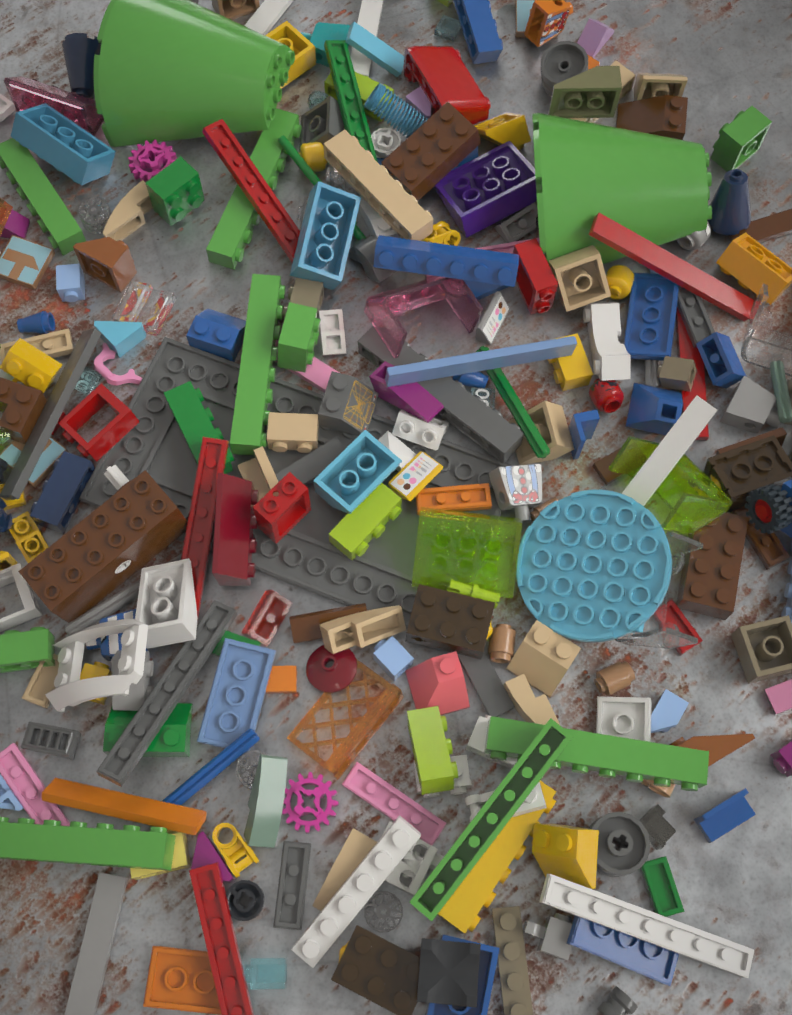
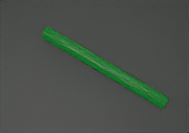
M481 346L476 352L488 351L489 348ZM501 368L485 370L516 423L524 433L537 458H546L550 454V449Z

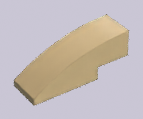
M143 180L132 188L113 210L103 231L104 238L110 237L116 241H122L146 223L144 214L153 209L146 183Z
M399 605L367 610L319 625L324 647L332 654L355 645L362 648L406 630L402 607Z
M524 674L504 683L503 686L511 698L515 709L526 722L546 725L551 718L560 725L546 694L535 698Z
M354 828L352 829L312 905L313 907L322 911L376 845L377 842Z

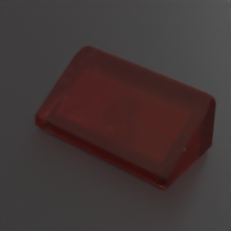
M266 590L241 633L268 647L293 603L274 590Z

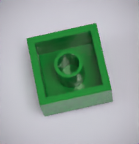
M181 156L146 182L153 210L170 226L181 221L185 215L198 208L205 201L199 173Z

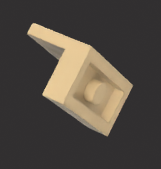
M263 446L254 450L255 458L238 465L242 478L252 481L255 490L259 491V500L278 483ZM278 492L273 493V496L279 495Z

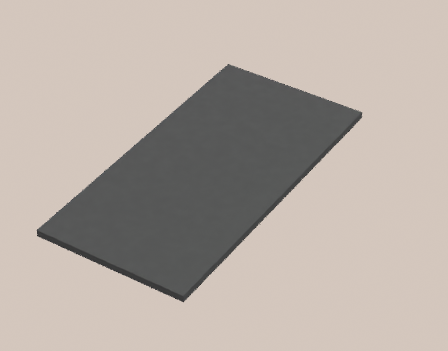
M164 337L128 405V408L140 422L99 460L79 498L80 502L98 508L117 492L116 488L104 475L109 466L116 465L129 481L146 470L188 521L198 465L169 408L164 392L191 381L194 389L199 387L205 400L201 403L204 409L209 407L214 417V421L211 423L214 429L219 427L224 440L229 441L228 447L231 451L230 437L240 364ZM275 377V382L270 383V389H273L272 404L268 403L267 411L274 413L318 414L324 395ZM373 414L368 432L379 440L387 431L393 432L396 422ZM265 425L264 433H267L268 425ZM319 426L318 448L337 437L346 449L358 436ZM395 436L415 454L422 451L443 466V469L424 488L489 483L492 508L488 510L417 515L416 498L414 497L411 501L402 499V511L394 521L390 519L386 523L384 532L377 539L373 538L368 543L369 547L361 557L357 555L353 560H350L329 542V533L348 513L333 508L315 492L314 482L306 486L309 491L311 511L277 544L265 535L258 526L257 529H253V538H256L257 549L256 553H252L251 563H255V570L345 606L365 603L367 610L399 605L402 607L407 630L419 584L447 590V587L450 586V579L468 585L473 584L502 511L499 508L489 472L498 467L514 465L506 462L503 464L495 458L444 439L441 440L438 450L435 451ZM268 443L267 447H263L275 474L309 454L300 453L297 450L276 452L268 448ZM232 454L235 460L231 462L233 471L227 474L242 478L238 465L255 458V456ZM395 469L382 482L389 489L391 488L388 485V483L398 473V471ZM214 531L210 548V553L212 554L214 547ZM186 532L176 540L184 542Z

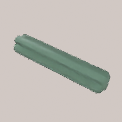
M780 360L772 361L770 363V373L779 421L781 423H789L792 421V407L784 365Z

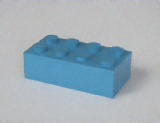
M41 104L16 112L11 137L18 141L20 145L27 147L37 154L39 158L53 165L56 170L66 174L75 183L82 186L110 173L116 151L48 104Z
M320 181L316 183L309 193L290 276L323 282L324 288L334 290L342 282L361 197Z

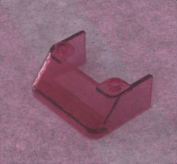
M431 277L370 296L366 300L364 311L393 357L398 358L407 332L397 317L404 315L406 311L446 299L468 333H472L483 311V307L464 280Z

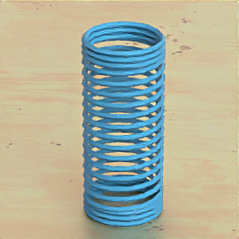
M381 83L374 88L364 105L366 109L371 110V112L374 111V115L377 114V117L381 115L380 119L384 118V122L387 120V124L390 123V127L393 126V129L397 127L396 131L403 132V136L406 135V138L423 125L425 120H428L427 117L421 116V113H418V110L415 111V108L409 106L408 103L405 104L402 98L399 99V96H396L395 93L389 92V89H386V86H383Z

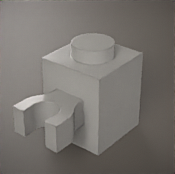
M555 913V917L549 916L546 918L544 927L531 921H525L523 933L540 938L537 951L562 960L569 959L572 946L566 943L572 927V918Z

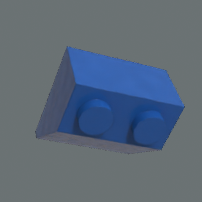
M207 308L195 316L186 335L189 346L235 362L243 344L246 320Z

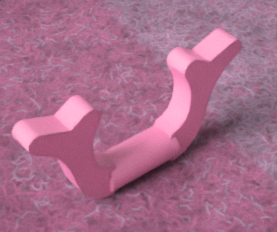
M103 343L102 352L94 360V370L111 385L117 386L126 383L140 385L143 378L136 375L133 369L119 376L113 374L104 365V361L115 358L116 352L110 350L107 343Z

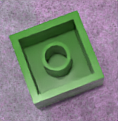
M750 106L746 111H740L730 124H724L719 130L718 134L720 136L713 145L714 151L711 159L726 172L737 169L759 150L772 121L753 106Z
M289 302L278 341V367L306 372L307 364L312 365L315 353L314 346L317 345L320 334L321 319L317 318L318 308Z

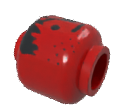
M598 378L589 389V397L598 411L612 413L621 407L624 393L616 380L602 381Z

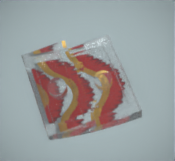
M131 281L112 316V320L118 322H142L146 334L159 336L177 297L172 292L155 290L151 284Z

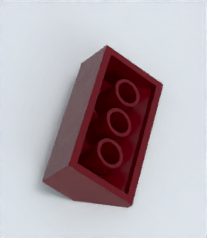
M218 473L212 574L220 586H250L251 578H255V563H251L252 553H256L257 549L256 538H253V529H257L258 526L253 506L259 501V491L255 490L252 481L224 473Z

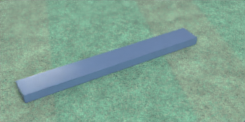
M575 336L388 367L385 382L387 387L570 356L576 348L577 341Z

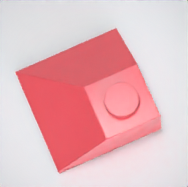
M457 651L432 657L405 671L416 709L438 706L441 716L470 708L465 678Z

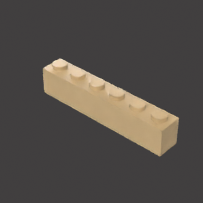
M343 130L324 143V158L401 238L421 241L432 233L433 217L428 210H424L418 204L416 198L413 195H409L403 189L402 184L389 175L385 166L379 165L371 152L365 150L355 136H351L346 130Z

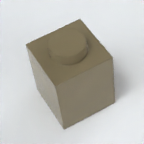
M665 356L663 364L659 365L657 371V378L660 379L662 387L691 392L697 372L694 360Z

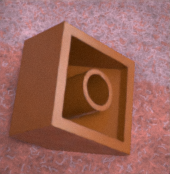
M110 237L76 243L73 246L83 272L122 293L137 273L129 247L121 240L116 241Z

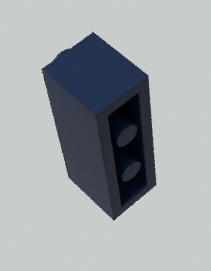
M64 451L62 456L55 461L51 477L44 482L41 496L31 507L30 517L37 525L64 535L80 503L79 498L95 469L90 460Z

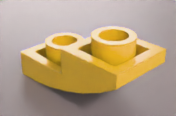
M28 511L12 519L13 525L9 531L27 563H30L49 546Z

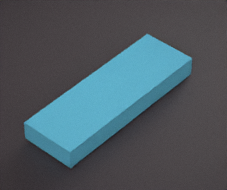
M354 21L349 27L345 42L394 76L398 77L401 75L404 56Z

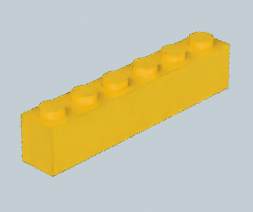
M541 780L540 785L547 808L512 817L438 913L440 918L462 934H465L467 930L473 932L481 920L477 914L483 906L488 908L494 900L496 893L493 892V889L498 882L504 884L512 870L508 866L513 858L518 861L527 848L523 843L528 835L533 838L534 823H540L538 820L543 812L548 815L555 805L556 800L553 799L556 791Z

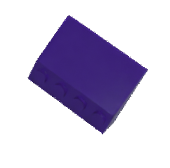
M511 141L450 171L434 186L454 222L466 238L537 201L535 168Z

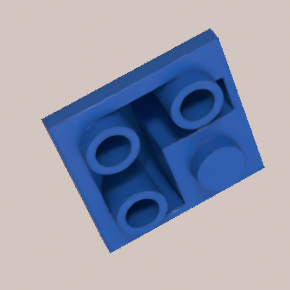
M634 383L625 427L667 435L681 416L683 407L681 393Z

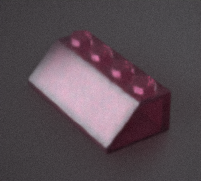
M23 76L6 77L4 79L5 86L16 107V111H23L46 103L94 137L104 121L103 115L97 113L96 102L93 98L89 99L75 92H68L59 89L57 86H50L36 79H29Z

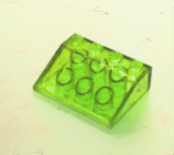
M421 507L411 586L418 587L421 584L447 590V587L450 586V579L468 585L474 583L479 585V588L498 592L500 597L513 598L522 530L521 519Z

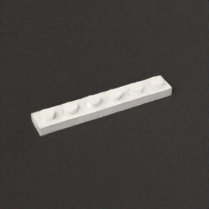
M399 815L300 936L291 950L314 968L421 837V833Z

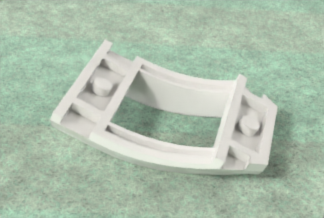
M133 618L104 622L87 627L54 644L53 646L61 648L58 655V674L54 680L56 688L45 694L58 712H64L66 706L74 707L96 698L129 695L131 683L137 684L143 676L148 625ZM123 633L121 637V658L118 662L119 675L80 680L85 643L103 636Z

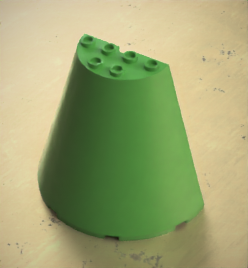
M111 0L103 16L97 37L98 42L102 43L100 55L94 56V94L97 113L103 115L105 122L101 126L110 146L120 147L145 144L146 140L149 143H153L154 139L157 142L205 137L202 133L203 128L221 119L224 120L232 133L268 130L271 121L275 118L277 103L282 98L280 86H284V83L288 81V72L290 66L294 63L295 53L287 45L190 0Z
M542 113L532 114L540 247L548 264L549 260L594 245L599 251L603 264L626 257V255L589 235L594 217L598 213L605 215L656 245L691 235L695 231L707 229V220L712 219V207L708 205V200L710 199L709 186L712 185L711 172H707L709 153H705V148H703L701 143Z

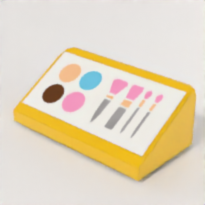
M420 451L389 481L388 485L399 497L411 501L443 469V466L426 453Z

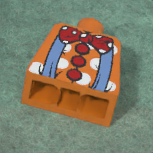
M535 0L524 35L537 47L554 38L564 30L568 16L573 13L572 4L564 0Z

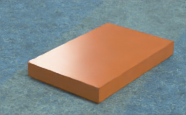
M153 946L143 1007L222 1015L208 952Z

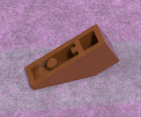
M753 734L693 736L686 741L681 737L669 745L709 751V767L754 740L755 736Z

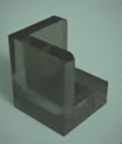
M659 804L653 806L639 820L647 830L650 843L656 850L662 849L676 832L672 825L663 817L666 812Z

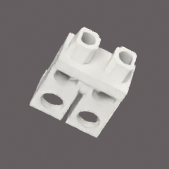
M389 821L384 833L393 824L392 822ZM418 839L385 879V882L414 896L427 880L424 877L428 869L434 870L443 859V856L437 853V848Z

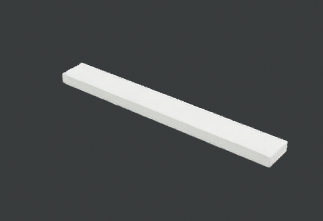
M546 875L540 903L740 977L749 978L754 954L753 949L555 875Z

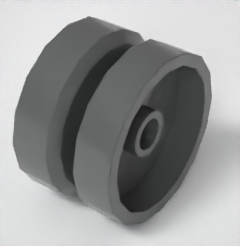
M560 41L544 51L541 58L542 86L549 96L552 97L555 84L588 70V55L585 49L578 43Z
M624 812L608 813L594 821L588 828L599 830L596 871L609 877L625 876L640 869L648 859L651 846L649 834L642 822L633 815ZM612 840H615V841L618 842V844H619V849H618V850H616V849L614 848L616 844L612 843Z

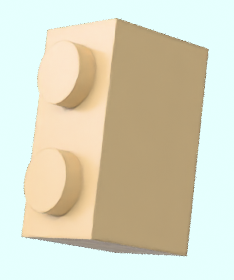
M269 412L267 429L269 449L276 452L297 450L300 453H310L318 448V414Z

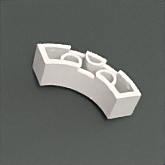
M597 302L588 304L587 308L583 310V320L588 325L594 375H598L602 381L630 379L631 355L627 352L625 345L618 341V336L621 335L619 303Z

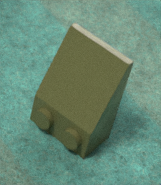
M596 66L555 84L548 115L563 118H614L622 90L620 66Z

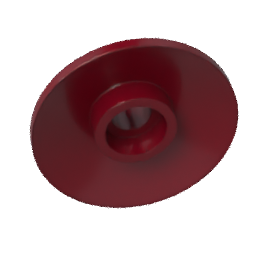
M322 645L310 655L306 665V674L311 685L325 693H335L345 689L352 683L357 673V660L349 648L332 654ZM328 662H334L332 667H325Z

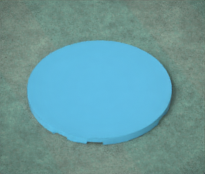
M608 490L575 492L559 501H554L544 508L531 526H528L516 557L517 585L524 603L534 617L565 638L580 642H604L627 635L643 625L656 612L667 593L672 574V554L667 536L656 517L631 497Z

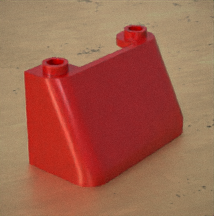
M412 46L405 49L404 76L408 82L413 81L414 83L418 81L433 106V114L449 102L473 125L488 120L489 109H491L490 101L487 96L483 95L461 60L457 49L455 50L452 46Z

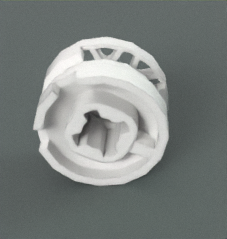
M379 128L371 135L377 158L388 157L401 144L399 134L391 128Z

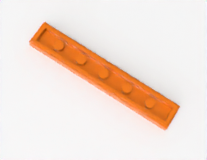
M54 778L42 791V801L150 826L163 827L194 836L206 820V811L60 778Z

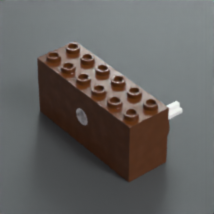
M116 465L109 466L104 475L116 488L117 492L18 571L47 608L69 623L92 609L186 532L188 521L146 470L129 481Z

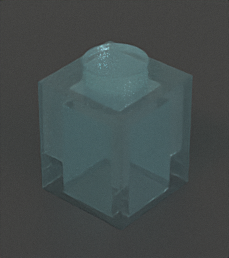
M287 958L251 959V965H246L245 979L246 983H250V990L286 989Z

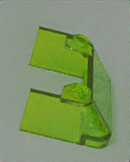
M629 436L608 469L612 472L627 474L633 479L660 443ZM685 454L655 491L672 510L661 526L664 529L678 531L681 534L696 532L726 513L733 503Z

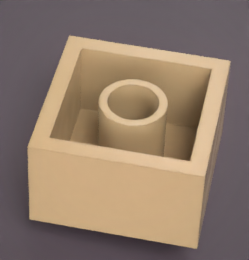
M594 245L549 260L550 268L558 282L557 292L560 303L566 312L611 296L601 255Z

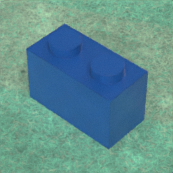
M714 332L696 343L713 385L727 389L741 381L743 376H746L729 336Z

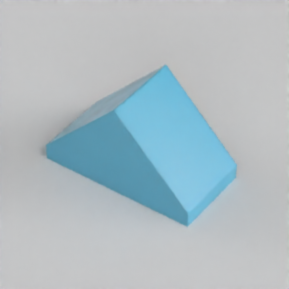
M94 321L95 329L101 332L100 338L116 352L119 358L146 338L142 322Z

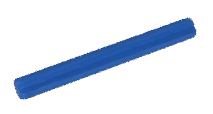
M248 729L162 801L182 805L256 744L260 739L253 729Z

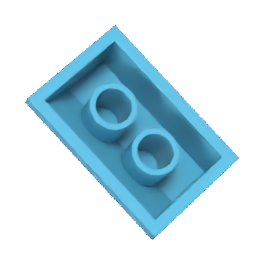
M364 430L313 480L315 492L333 508L351 514L402 463V460L368 431Z

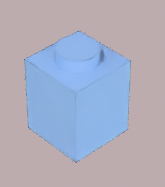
M79 263L56 266V290L62 302L85 300V276Z
M393 636L388 640H381L374 647L373 659L393 681L398 679L413 665L414 658Z

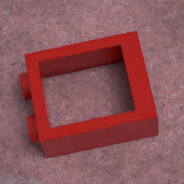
M536 238L515 244L513 254L519 255L516 277L517 287L530 315L545 313L553 306L558 282Z
M101 383L58 424L65 430L61 434L71 444L74 442L79 444L76 448L85 458L90 455L97 462L140 421L121 400ZM107 404L118 415L87 443L76 431Z
M291 472L284 476L253 506L258 528L275 544L311 511L308 488ZM278 492L279 495L273 496V493Z

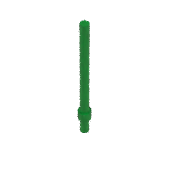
M285 135L281 136L278 142L313 186L318 181L322 182ZM356 221L353 231L354 237L357 240L367 239L357 226L358 222Z

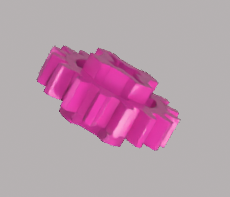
M155 139L153 144H149L147 140L145 141V146L137 144L138 150H131L132 156L128 157L131 173H133L134 179L140 178V181L143 180L144 182L149 181L177 159L172 146L167 147L164 141L159 145Z
M309 772L308 778L304 779L300 773L298 774L299 781L295 783L290 779L289 784L291 788H285L286 798H284L283 805H286V808L282 810V815L289 814L286 823L289 825L295 822L296 831H299L304 826L306 834L310 833L311 827H315L317 832H320L321 823H324L326 826L330 825L327 819L328 816L336 817L332 807L339 806V802L332 800V798L337 795V791H329L332 782L322 783L323 775L321 774L317 779H314L312 772ZM315 785L318 787L314 790H305L302 786ZM295 794L298 798L297 805L292 810L291 800ZM301 794L309 799L315 798L313 802L317 812L309 806L303 808L305 803ZM326 795L327 807L324 812L321 808V800ZM305 815H313L316 819L304 821L300 818H303Z

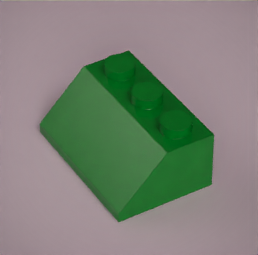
M178 703L142 757H189L192 703ZM111 707L105 723L103 752L105 754H109L138 711L113 710Z

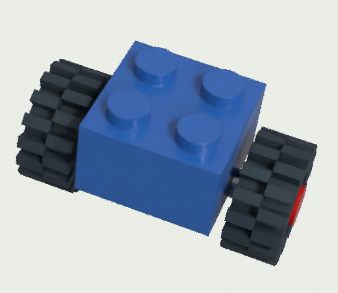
M792 480L784 482L782 487L770 484L749 493L750 496L746 497L748 503L745 504V508L749 509L746 512V516H751L752 518L749 522L756 524L754 528L756 530L761 529V533L767 532V534L781 530L792 538Z

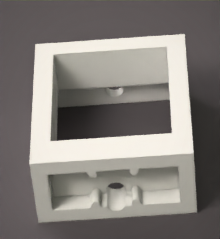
M21 563L0 571V588L16 582L25 608L1 618L0 632L42 616L34 590L18 572L23 568Z

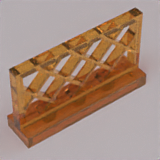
M356 659L357 668L363 671L364 680L352 682L346 687L347 701L333 703V693L324 692L287 737L291 743L327 770L337 780L404 698L399 687L393 683L390 684L358 659ZM379 683L385 687L380 696L369 697L368 685ZM365 686L366 698L351 700L350 687ZM366 703L367 712L364 716L353 718L352 705ZM348 706L349 718L334 721L333 708ZM322 709H330L331 721L316 723L317 712ZM350 724L348 736L336 739L335 726ZM331 726L332 739L318 741L317 728ZM313 729L314 742L301 743L296 739L303 730ZM333 744V754L325 762L319 757L318 746Z

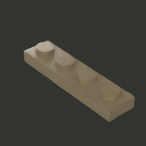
M520 906L492 908L495 946L499 948L497 964L503 1015H533Z

